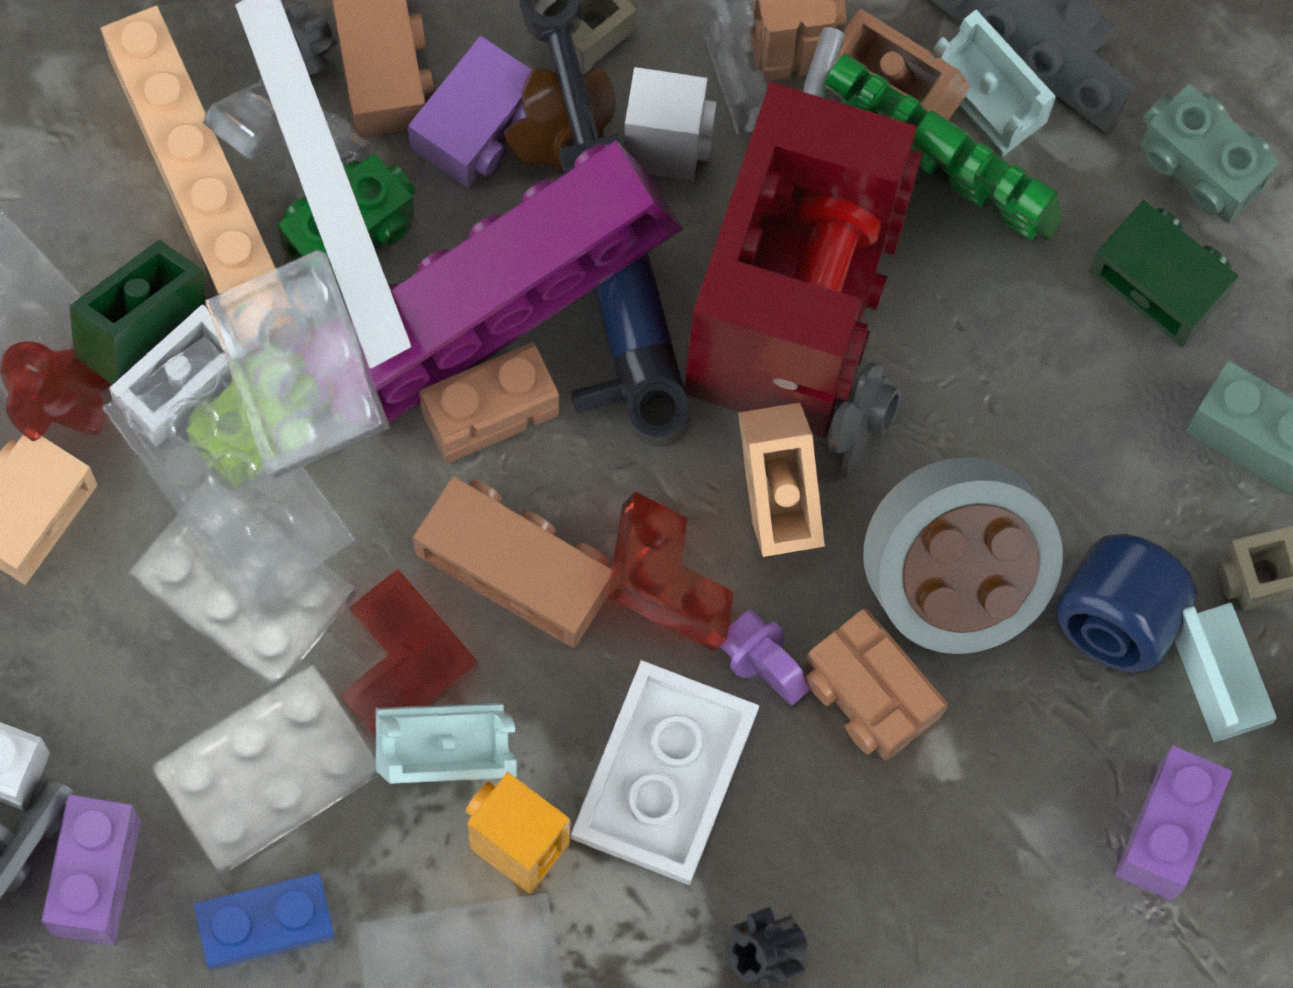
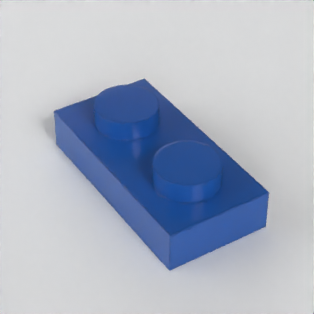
M320 873L194 903L209 970L335 939Z

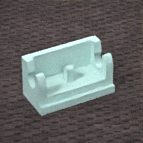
M975 10L964 18L959 27V33L950 42L944 37L937 42L932 54L935 59L939 57L960 70L964 79L967 80L970 88L958 109L1003 157L1047 123L1056 96L986 19Z
M502 703L376 708V771L389 783L503 778L507 772L516 778L517 760L514 754L509 752L508 733L515 732L514 721L509 714L504 712V705Z

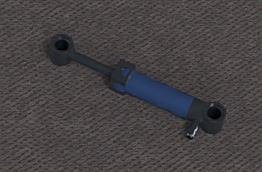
M520 0L522 18L528 32L537 40L549 44L575 142L573 146L558 149L563 174H566L575 168L574 162L583 152L598 144L604 143L608 146L615 140L620 144L618 134L599 139L572 39V34L579 28L582 20L581 0H565L567 2L566 8L555 16H544L535 10L536 4L540 0ZM647 253L594 288L617 379L572 390L571 398L575 412L579 414L624 402L629 425L634 435L644 444L653 447H667L677 442L686 433L690 421L689 404L650 257ZM655 398H663L670 401L676 409L674 418L662 426L648 424L641 416L643 406Z

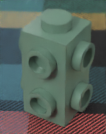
M1190 83L1174 99L1168 93L1164 94L1143 118L1148 127L1140 147L1145 151L1146 158L1150 164L1166 176L1173 175L1190 190L1191 198L1200 209L1209 215H1218L1228 225L1269 185L1280 163L1273 157L1270 146L1260 136L1251 132L1246 133L1228 117L1227 110L1218 99L1208 93L1201 94Z

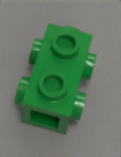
M375 152L361 163L358 160H354L344 165L343 167L374 249L380 245L385 248L394 245L408 233L412 226L411 222L415 219L412 196L416 191L413 184L396 164L388 168ZM304 196L287 208L282 216V221L277 225L282 247L316 288L321 290L331 281L338 283L307 197Z

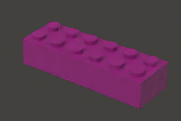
M616 140L608 146L604 143L595 145L583 152L575 160V168L557 180L546 179L535 184L523 194V202L503 216L501 214H494L484 218L470 230V238L452 250L441 249L430 254L418 264V272L401 284H388L411 347L371 369L369 368L351 317L347 320L345 318L335 319L322 326L313 336L315 341L300 350L335 412L375 433L420 404L419 390L481 364L682 231L683 227L647 169Z

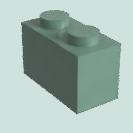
M1228 360L1199 406L1185 433L1292 496L1293 398Z

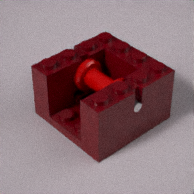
M825 27L821 31L804 83L803 92L769 82L693 310L684 388L687 396L739 412L800 402L812 434L825 438L830 419L833 418L838 407L850 398L857 368L861 364L870 331L867 330L868 324L861 321L866 308L878 310L888 276L877 273L883 253L895 256L917 178V171L923 152L912 149L917 126L827 99L828 89L825 87V81L829 72L838 61L845 40V34L842 31L831 27Z

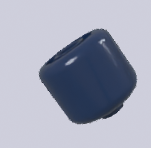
M1125 533L1103 536L1089 548L1058 599L1056 617L1065 636L1077 649L1092 660L1109 668L1124 672H1146L1157 666L1166 656L1182 629L1183 610L1194 606L1197 591L1190 572L1178 558L1163 547L1142 537Z

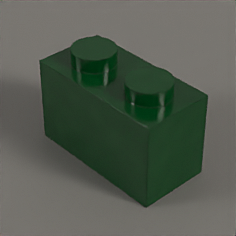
M1144 199L1097 250L1089 270L1090 274L1182 348L1226 300L1239 275L1232 271L1230 262L1221 252L1210 246L1202 247L1184 232L1182 223L1171 212L1163 208L1155 209Z
M161 240L156 241L69 305L74 357L110 383L114 384L197 308L202 304L205 306L204 270Z

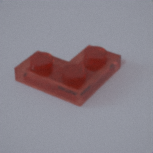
M635 491L621 507L608 598L715 651L728 639L733 591L681 565L687 518Z
M399 569L392 572L349 607L352 617L386 655L378 664L340 693L341 701L375 741L376 708L433 706L479 668L476 658Z

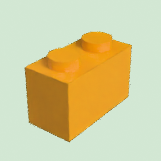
M509 772L504 775L497 786L491 781H487L478 790L466 808V812L471 815L467 822L470 849L530 895L569 846L570 818Z

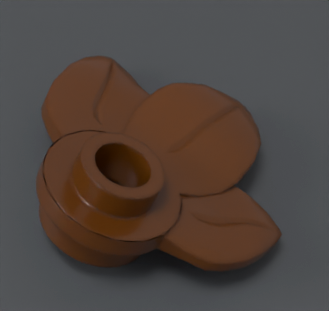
M595 66L582 77L600 139L604 137L602 130L609 123L616 110V98L608 74L600 66ZM533 69L527 76L521 92L522 106L527 118L520 119L511 124L504 131V135L513 153L524 162L529 164L551 163L558 171L563 173L558 149L565 148L569 140L573 138L557 74L547 69Z

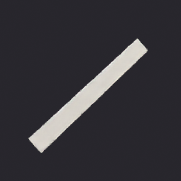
M242 0L235 4L363 352L371 369L410 348V341L281 0Z

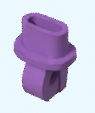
M748 610L718 637L716 644L732 658L730 669L736 675L743 678L759 675L791 706L810 691L809 685L804 679L803 671L792 657L782 649L783 628L775 621L766 624L753 610Z

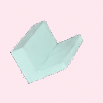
M1232 602L1200 613L1196 612L1194 606L1185 608L1183 610L1182 629L1175 639V644L1213 742L1216 743L1273 724L1277 716Z

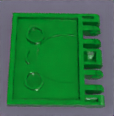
M844 53L835 63L826 78L825 87L841 97L842 104L917 126L912 149L923 152L919 165L920 170L931 175L937 167L950 175L948 180L953 184L952 190L979 208L983 206L986 200L1000 208L999 214L1003 217L1001 221L1022 237L1032 241L1038 233L1048 241L1051 240L1063 222L1056 190L1037 178L1031 179L1028 177L1027 172L1016 164L1011 166L996 156L993 149L982 142L976 143L971 139L969 133L935 111H927L922 107L921 102L912 96H904L892 88L886 79L877 73L872 75L865 65L848 54Z

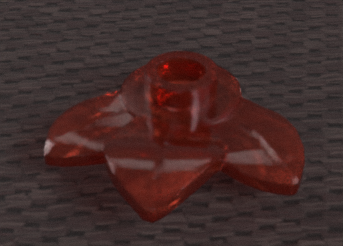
M33 341L18 342L7 349L0 363L4 387L9 392L5 409L11 423L25 437L33 442L38 440L48 431L52 422L87 434H101L105 421V407L99 392L112 386V383L75 358L73 349L52 351L47 346ZM26 365L36 368L39 372L29 369Z

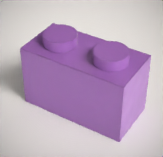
M480 35L408 125L410 149L469 189L480 174L485 177L489 176L501 162L506 152L504 131L516 121L527 118L522 106L521 92L524 82L532 70Z
M1173 745L1160 762L1114 876L1174 901L1187 886L1233 771Z
M68 794L41 921L51 935L115 946L141 822L133 805Z

